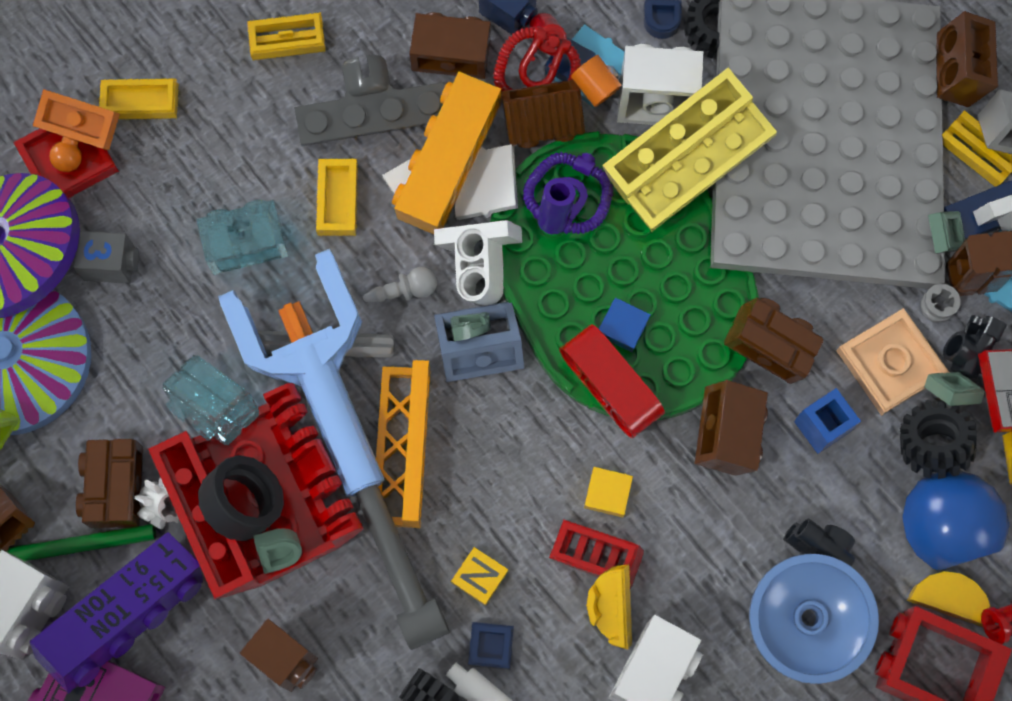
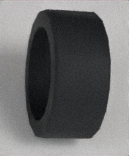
M241 455L226 458L203 479L198 491L199 507L207 523L217 533L232 540L246 541L253 539L254 535L261 534L280 517L284 506L283 489L276 475L265 464L255 458ZM225 479L238 481L254 494L259 508V516L257 518L240 513L229 503L224 493L223 481Z

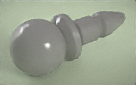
M417 267L411 270L408 276L399 274L400 282L384 285V287H375L363 296V300L365 302H383L385 299H394L402 294L405 296L406 301L411 300L412 296L425 298L435 291L437 278L431 269Z

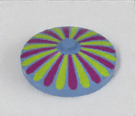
M52 290L45 298L27 310L9 317L0 318V409L20 419L10 436L37 430L57 419L76 400L89 374L91 342L87 327L77 310L55 290Z

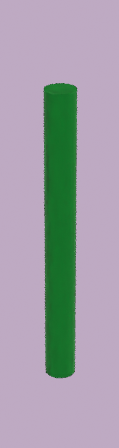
M148 524L9 547L6 552L24 561L38 560L156 540V529L154 525Z

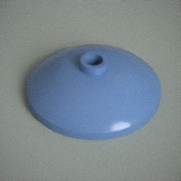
M805 554L783 560L763 576L751 599L749 623L757 649L774 669L800 682L821 684L844 678L863 664L872 651L877 638L879 614L876 600L870 587L855 569L843 561L830 556ZM808 609L812 610L816 615L815 622L809 626L805 625L802 621V614Z

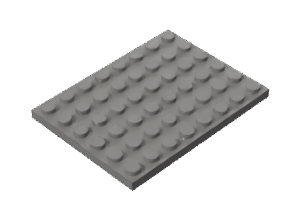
M720 0L718 10V32L720 34L719 47L717 49L716 76L729 68L752 95V102L775 128L777 135L713 184L710 268L930 289L936 284H945V253H935L928 218L930 214L944 212L942 99L937 98L936 70L937 32L941 30L940 6L885 0Z

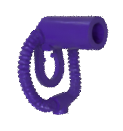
M556 152L551 154L550 157H546L527 179L523 190V200L528 210L533 213V218L538 220L539 227L545 233L551 235L562 232L565 234L570 232L573 234H580V232L581 234L588 233L600 226L607 216L613 197V184L607 174L596 166V160L592 155L583 153L576 158L572 154ZM559 163L573 166L572 169L588 177L592 176L599 181L602 186V196L599 207H597L598 210H596L595 215L591 219L581 223H573V220L586 204L588 194L584 184L572 177L550 180L545 185L541 205L539 206L535 200L534 191L539 180L551 167ZM576 189L580 197L576 204H573L576 195Z

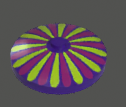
M14 173L0 176V318L25 311L45 298L66 275L74 260L79 244L80 224L74 204L57 185L35 174Z

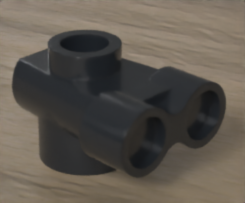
M971 315L964 331L953 334L944 346L943 357L952 363L950 369L953 372H960L965 377L977 378L978 374H982L978 354L985 350L993 349L995 343L1000 341L1007 324L991 316L981 318Z
M807 518L801 524L794 523L788 529L783 539L794 549L805 554L830 556L843 561L849 566H852L855 561V556L850 553L855 544L854 537L846 530L835 525H826L823 529Z

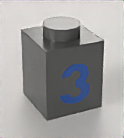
M80 231L73 268L83 281L130 284L132 271H136L138 268L139 252L127 234Z

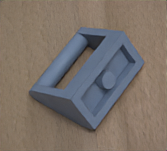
M503 302L434 315L446 382L524 369L522 341L512 303ZM487 312L489 313L490 321L506 318L508 331L460 341H447L445 329L451 328L450 318L452 316Z

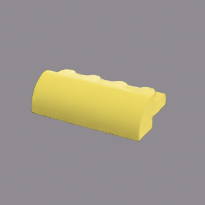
M729 68L725 69L603 164V169L625 202L631 205L651 232L777 135L775 128L752 102V95Z

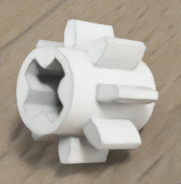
M161 477L159 482H151L146 479L144 481L145 486L141 489L139 495H136L134 498L139 501L142 507L137 513L138 517L147 522L151 521V524L159 529H163L166 522H176L178 524L180 520Z

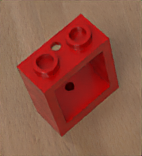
M917 606L905 610L903 614L899 612L896 615L889 635L894 637L889 652L884 651L881 654L875 667L874 674L879 676L875 688L904 701H946L900 680L919 626L921 625L980 652L963 701H994L1012 651L1011 648Z

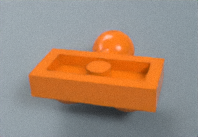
M43 89L33 126L63 136L62 142H58L52 147L49 157L51 164L57 170L70 172L75 170L81 162V152L77 147L78 141L102 149H110L120 113Z

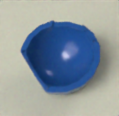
M950 471L946 472V478L938 479V473L934 472L931 478L925 477L918 481L906 497L902 516L906 538L915 554L930 567L938 571L1002 551L1005 547L1010 527L1006 505L995 487L978 475L960 471V475L952 476Z

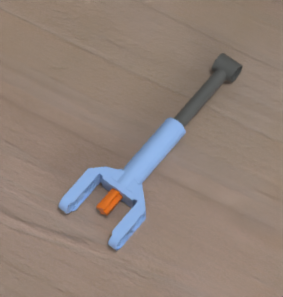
M329 248L315 254V257L317 259L316 270L340 324L335 329L329 326L313 333L301 302L288 303L278 312L291 343L272 351L273 356L268 357L249 309L242 304L236 292L232 290L218 297L244 363L253 371L277 380L294 383L302 388L330 458L342 482L346 496H357L360 508L404 610L403 613L396 615L410 650H413L449 634L450 631L437 600L434 598L427 601L378 487L385 479L339 373L346 353L353 346L362 320Z

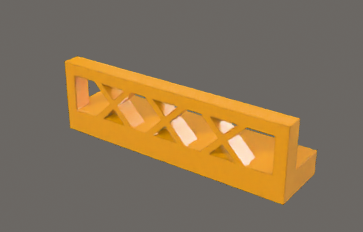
M413 360L412 368L382 366L376 460L383 477L390 486L383 491L382 482L378 487L384 499L394 490L403 498L402 517H392L396 527L421 528L431 374L429 361ZM391 378H411V393L401 402L390 393ZM390 400L396 407L388 413ZM408 404H410L409 412L405 409ZM401 412L409 421L408 433L399 441H396L387 431V423ZM387 438L393 446L385 452ZM405 443H407V452L402 448ZM398 450L406 459L405 473L394 481L385 472L384 464ZM403 482L404 491L399 487Z

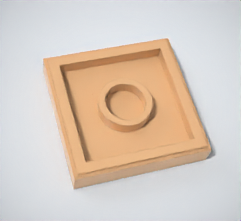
M904 308L841 345L836 350L881 416L925 390L924 386L928 374L950 373Z

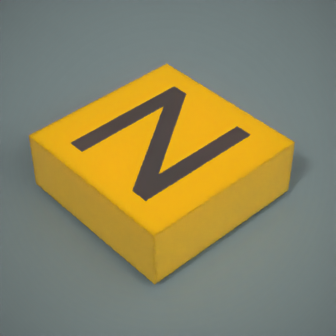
M473 547L451 580V583L486 606L508 573V569Z

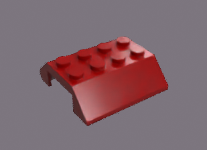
M294 383L284 384L263 394L267 402L266 404L193 438L187 431H184L148 448L213 597L216 600L268 584L337 550L364 529L356 512L347 514L348 511L353 509L350 499L338 500L329 508H326L323 500L340 488L342 482L337 475L330 477L336 470L322 440H314L318 436L315 426L304 427L294 433V435L291 434L290 428L299 422L303 416H306L308 412L305 405L299 403L301 396ZM238 455L255 458L265 464L278 478L283 489L284 506L280 517L262 533L283 528L292 530L298 535L302 554L293 565L264 574L254 538L246 541L228 539L217 533L205 520L199 507L198 491L203 479L226 458ZM225 479L223 481L224 493L229 503L240 513L257 518L259 516V508L254 494L238 481Z

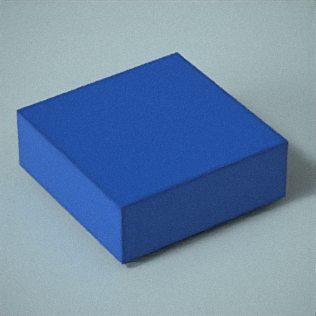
M614 298L599 330L610 342L633 352L651 314Z

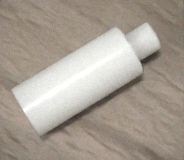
M456 662L446 674L457 685L454 689L455 693L467 701H513L473 667L467 672Z

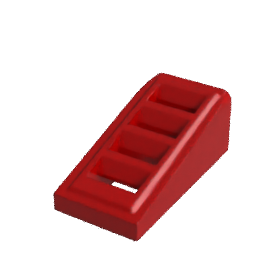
M563 519L549 558L599 577L605 571L617 566L622 552L627 553L623 565H629L631 589L643 558L644 550L638 544ZM574 534L580 535V539L574 555L571 557L566 554ZM593 540L596 543L589 562L583 561L589 541ZM608 546L612 549L605 568L599 566L605 547Z

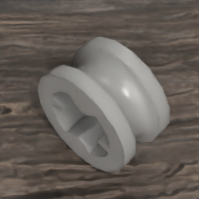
M940 283L933 285L923 295L920 301V309L928 320L942 323L949 320L958 311L961 299L959 293L953 287ZM941 296L946 299L943 304L948 303L949 306L940 311L935 308L937 303H932L931 300Z

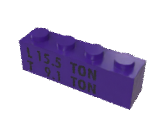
M167 532L30 640L35 659L68 694L77 686H86L98 675L101 666L112 657L119 658L133 646L135 638L146 629L152 630L158 627L168 616L169 610L180 601H189L198 593L203 583L202 569L198 561Z

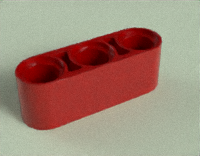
M591 324L559 348L561 356L619 428L631 439L665 414L658 398L595 325Z

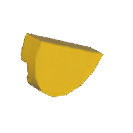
M629 565L614 566L602 573L589 589L586 607L591 624L598 627L600 632L609 639L608 642L613 646L628 650L632 646Z
M947 571L927 576L913 587L907 599L908 602L981 627V613L984 609L991 607L986 593L975 581L961 573Z

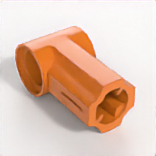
M599 55L589 59L571 75V78L594 107L603 103L622 87V84L618 81L620 78L619 73L613 66L606 65Z

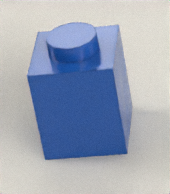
M837 388L805 408L794 421L817 454L849 434L861 422Z

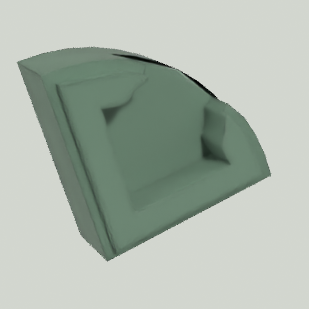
M487 312L452 316L450 318L454 341L477 337L488 332L491 328L490 316Z

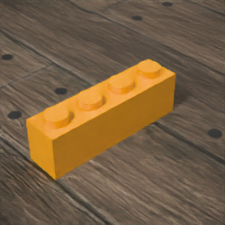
M459 71L454 82L448 81L440 98V103L443 104L438 116L432 115L424 132V136L427 137L422 150L416 149L408 166V170L411 171L406 184L400 183L392 199L397 219L431 234H434V229L444 228L502 103L500 88Z

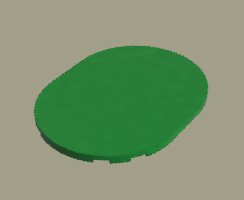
M587 132L577 134L571 141L561 142L559 140L551 142L527 157L515 169L518 208L492 213L490 221L508 220L522 227V243L502 245L503 296L506 302L512 303L516 321L536 359L549 378L565 394L593 411L610 416L561 356L559 348L591 324L599 329L614 298H617L651 314L633 352L612 342L611 344L662 404L665 414L657 420L680 416L703 405L705 387L724 380L733 381L746 361V357L724 345V341L734 324L733 322L740 307L758 298L753 272L710 268L713 201L711 196L705 190L651 232L613 185L614 191L610 209H608L609 212L596 229L581 234V232L580 234H573L572 232L565 234L562 232L556 235L545 233L541 230L538 220L533 218V213L528 210L523 200L525 183L536 167L546 157H550L551 154L556 152L572 154L576 158L578 155L588 153L595 158L596 166L604 171L603 164L632 143L638 136ZM563 163L554 165L536 185L534 197L539 206L541 205L545 185L550 180L572 177L584 184L588 194L586 204L573 220V223H581L591 219L595 215L596 210H598L597 207H599L602 196V186L599 181L592 176L588 177L572 169L573 166ZM576 189V195L573 204H576L580 197Z

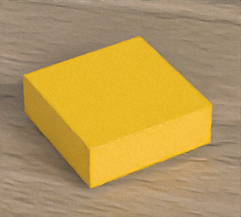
M593 467L584 508L623 518L633 476Z

